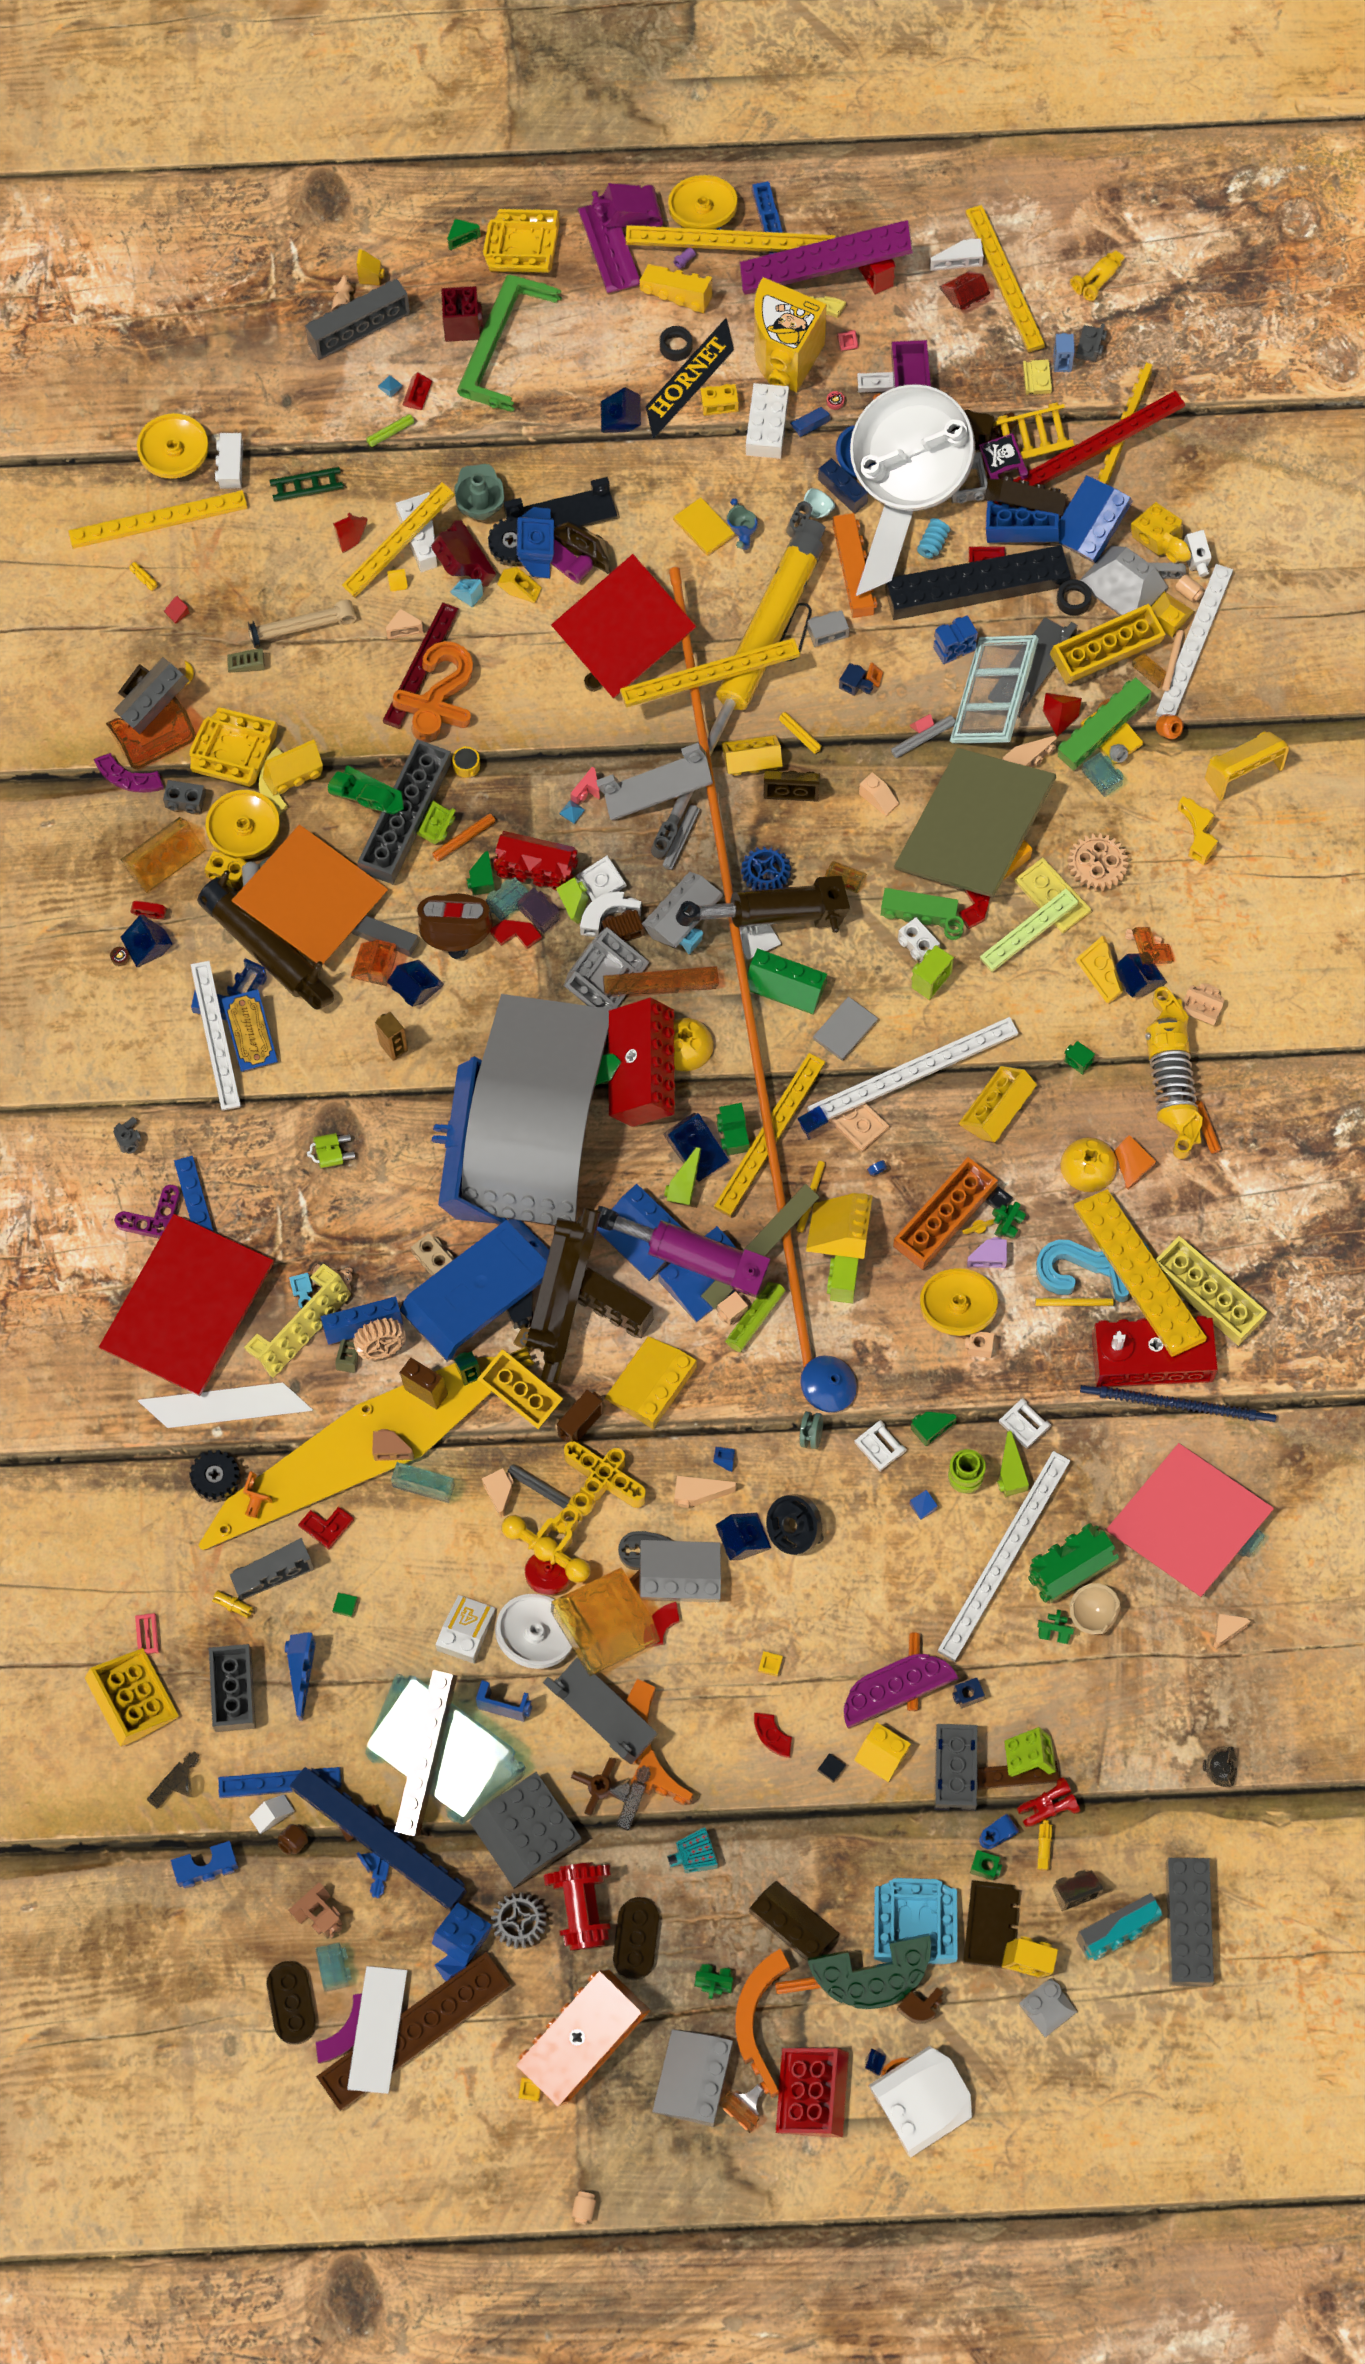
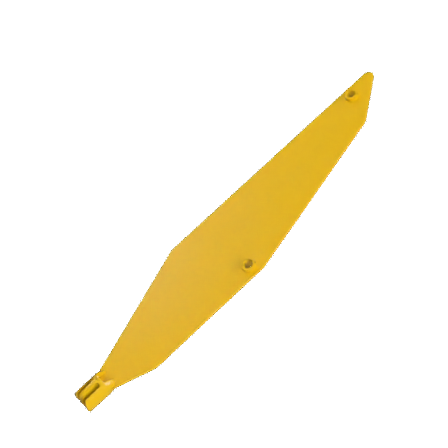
M527 1347L510 1353L524 1367L534 1364ZM495 1357L476 1358L481 1374ZM453 1363L435 1371L443 1377L448 1395L438 1409L433 1408L406 1391L404 1385L357 1404L256 1478L252 1492L268 1496L272 1499V1503L267 1501L261 1503L257 1518L245 1515L250 1498L243 1493L244 1487L228 1498L199 1542V1548L201 1550L211 1548L412 1461H375L372 1454L373 1431H379L380 1429L393 1431L412 1449L414 1460L422 1457L492 1391L479 1380L464 1386L456 1365ZM224 1529H228L226 1533H222Z

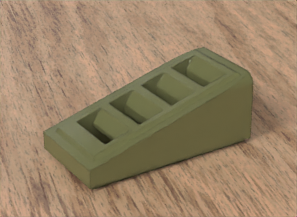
M263 648L227 655L228 673L265 670ZM240 659H243L244 664L240 665ZM233 660H236L237 666H233Z
M345 1339L341 1340L335 1361L336 1370L355 1373L359 1355L355 1350L354 1342H348ZM343 1354H348V1355H353V1356H352V1357L343 1356Z

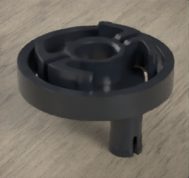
M790 1494L778 1498L770 1506L766 1518L767 1532L772 1543L780 1551L786 1554L797 1555L810 1551L816 1544H820L823 1541L824 1536L822 1534L820 1512L816 1505L807 1497L799 1494ZM790 1518L796 1521L797 1528L795 1532L789 1526Z

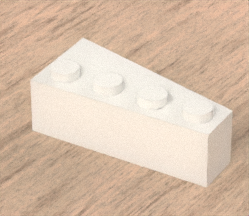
M429 492L396 503L400 523L430 495ZM433 519L409 542L420 572L437 567V557L431 548L435 540Z

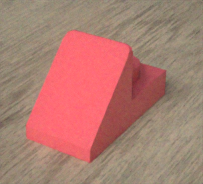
M591 767L570 793L571 801L577 805L580 801L586 799L588 793L600 799L595 768Z

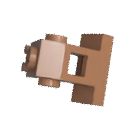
M320 1882L289 1909V1912L299 1924L306 1918H310L313 1922L312 1928L319 1935L323 1933L327 1939L329 1937L332 1939L337 1931L340 1932L343 1929L341 1927L342 1923L338 1918L341 1914L334 1906L329 1908L325 1904V1901L331 1896ZM321 1906L324 1910L315 1917L312 1913Z

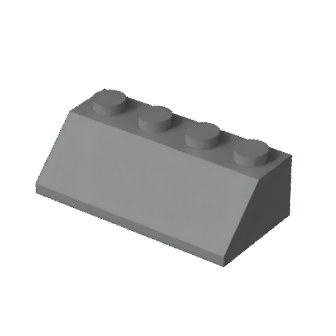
M689 872L647 917L642 925L653 940L676 948L699 923V921L693 922L690 926L686 927L676 921V914L681 904L691 901L698 906L713 905L719 901L723 894L701 875Z

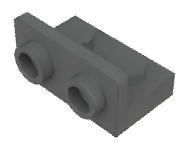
M1104 323L1101 324V328L1083 326L1076 358L1096 362L1098 355H1102L1104 345H1101V342L1105 341L1107 331L1104 330Z

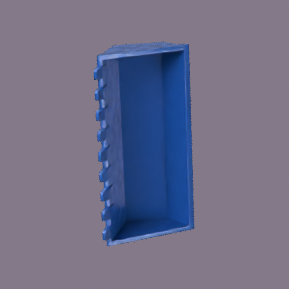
M473 1056L469 1061L458 1065L451 1117L448 1125L435 1124L433 1130L436 1132L447 1133V1136L433 1135L432 1142L445 1144L446 1148L438 1205L456 1220L500 1225L507 1218L496 1217L461 1199L463 1159L473 1093L482 1063L481 1059Z

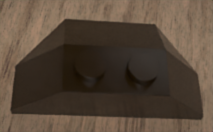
M570 522L554 527V539L577 557L580 555L588 556L592 560L593 566L609 574L610 561L605 540L601 536L594 535L587 528Z

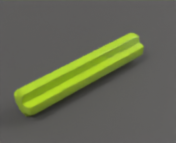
M411 414L402 417L367 437V443L370 447H373L414 424V418Z

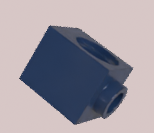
M977 1677L955 1685L954 1692L952 1693L955 1703L959 1704L961 1709L984 1701L985 1697ZM970 1690L973 1696L966 1698L962 1695V1692Z

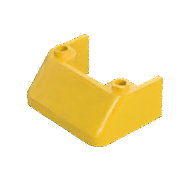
M1264 731L1256 738L1220 756L1212 757L1209 760L1210 763L1207 767L1205 779L1219 801H1222L1228 782L1272 760L1279 771H1282L1289 746L1275 734Z

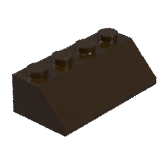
M776 1881L762 1892L749 1908V1913L807 1962V1958L821 1956L839 1935V1933Z

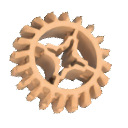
M383 1318L382 1320L377 1319L374 1322L370 1321L367 1325L364 1324L363 1328H359L353 1338L358 1355L362 1359H374L375 1361L378 1358L389 1357L391 1354H396L397 1350H401V1346L405 1345L406 1333L398 1320Z

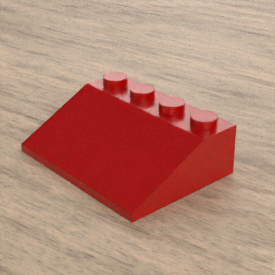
M782 2048L775 2133L843 2138L848 2052L839 2048Z

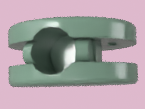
M806 1411L804 1413L800 1428L801 1447L807 1448L810 1440L811 1449H818L823 1429V1415L821 1413H816L813 1421L812 1412Z

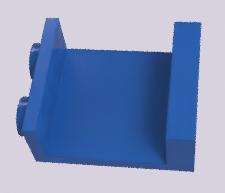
M481 1681L476 1697L478 1709L522 1722L525 1721L526 1717L530 1716L532 1705L528 1693L524 1692L519 1708L491 1700L490 1683Z

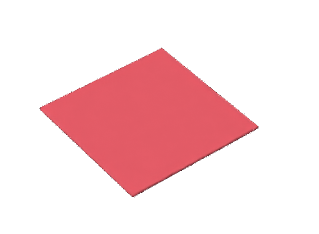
M1178 1443L1108 1526L1106 1531L1202 1597L1274 1508Z

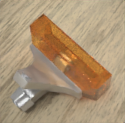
M758 2084L746 2094H733L728 2091L719 2103V2106L749 2133L755 2129L760 2121L756 2103L758 2097H761L764 2093L763 2087Z

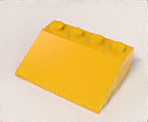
M851 1193L814 1203L806 1252L864 1259L873 1195Z
M648 1336L607 1393L605 1399L651 1429H654L697 1368V1360L675 1347Z
M143 1648L91 1667L85 1676V1680L120 1747L141 1739L179 1717Z

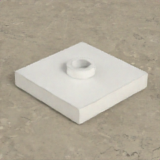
M605 856L576 875L579 881H584L588 888L586 892L592 901L601 895L618 892L627 886L608 856Z

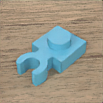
M309 1273L289 1277L294 1297L300 1296L298 1305L301 1309L303 1308V1301H310L311 1299L308 1293L313 1292Z

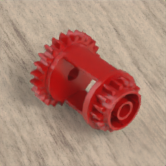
M593 1862L561 1866L558 1872L544 1874L546 1886L553 1885V1890L563 1889L569 1929L560 1930L559 1935L564 1937L565 1946H570V1951L605 1946L604 1941L609 1940L608 1930L611 1929L610 1923L600 1924L595 1884L603 1883L604 1878L611 1876L610 1865L594 1866Z

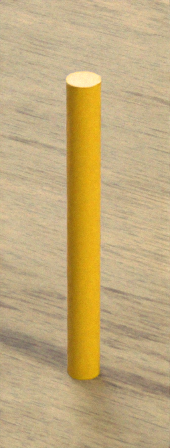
M818 1161L810 1188L815 1193L825 1166L823 1161ZM811 1207L799 1219L796 1229L798 1232H804Z
M1035 1298V1306H1113V1298Z

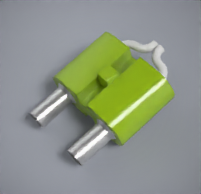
M336 1133L313 1137V1144L310 1145V1151L307 1152L308 1157H311L314 1162L318 1163L320 1168L342 1165L343 1160L355 1158L354 1152L342 1154L339 1148V1143L351 1141L350 1134L337 1136ZM313 1146L315 1148V1152L317 1153V1160L313 1155H311L313 1151Z

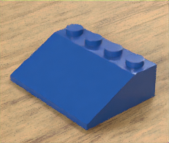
M1086 475L1059 520V542L1057 543L1095 564L1133 502L1131 497Z
M638 1184L634 1185L611 1209L617 1212L619 1217L639 1223L642 1226H647L650 1229L658 1228L661 1220L681 1227ZM600 1227L597 1228V1231L648 1281L669 1263L648 1255L650 1249L649 1242L618 1230L608 1231Z
M718 1226L705 1235L707 1238L736 1248ZM672 1263L658 1273L661 1285L696 1323L713 1310L700 1296L715 1281L714 1279ZM733 1289V1291L727 1297H729L736 1290Z

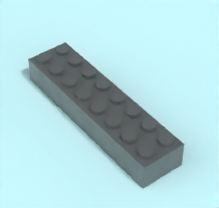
M418 739L416 740L394 785L395 789L402 792L404 809L395 814L381 812L357 862L358 867L371 877L394 884L417 836V830L430 803L434 801L452 763L451 751Z

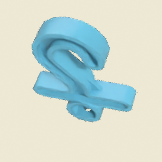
M1056 1240L1048 1243L1041 1249L1036 1262V1275L1040 1284L1048 1291L1057 1295L1073 1293L1075 1279L1070 1275L1056 1273L1052 1267L1056 1261L1065 1259L1091 1272L1101 1273L1110 1277L1114 1298L1119 1302L1128 1300L1130 1293L1102 1251L1095 1252L1071 1240Z

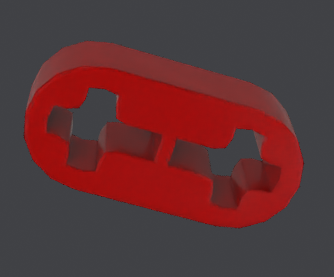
M133 901L130 912L140 917L164 919L167 908L161 904Z

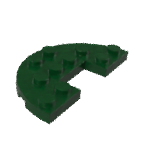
M930 1934L889 1941L892 1962L852 1970L848 1950L807 1958L811 1973L818 1985L834 2000L859 2009L882 2008L905 1998V1995L913 1988H916L922 1980L930 1961Z

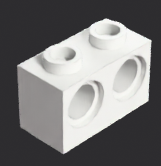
M914 918L899 930V943L903 947H907L911 956L916 961L919 960L920 963L923 961V956L927 951L921 950L920 947H927L932 950L937 945L940 948V943L917 918ZM913 933V934H915L916 936H915V937H909L908 934Z

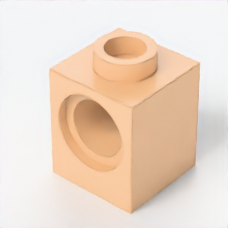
M736 1291L717 1305L718 1317L722 1322L726 1321L729 1326L741 1318L748 1310V1305Z
M976 1332L970 1334V1337H966L965 1348H968V1355L991 1358L994 1333ZM981 1341L984 1345L977 1347L974 1342Z

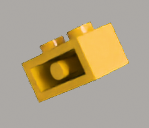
M736 384L700 388L703 416L738 412Z

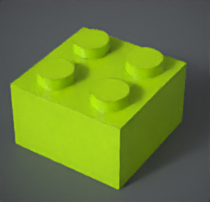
M937 945L932 950L928 949L923 956V961L921 963L918 962L912 969L911 988L928 1000L933 997L952 974L954 957Z
M835 1255V1258H831L827 1284V1294H830V1301L853 1304L859 1258Z

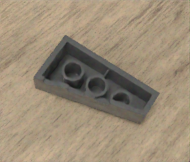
M300 1538L245 1567L235 1569L229 1575L238 1597L242 1601L313 1571L314 1568L303 1540Z

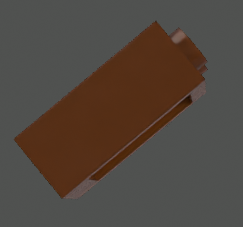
M587 1389L557 1423L558 1436L566 1443L571 1441L578 1443L603 1414L601 1396L594 1391L591 1393Z

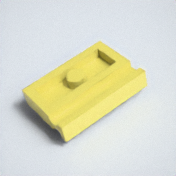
M1049 360L1023 361L1026 395L1029 393L1051 394Z

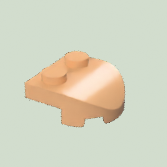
M1205 983L1196 987L1192 985L1187 991L1182 1007L1188 1016L1215 1025L1224 1003V997H1221L1219 990L1212 985Z

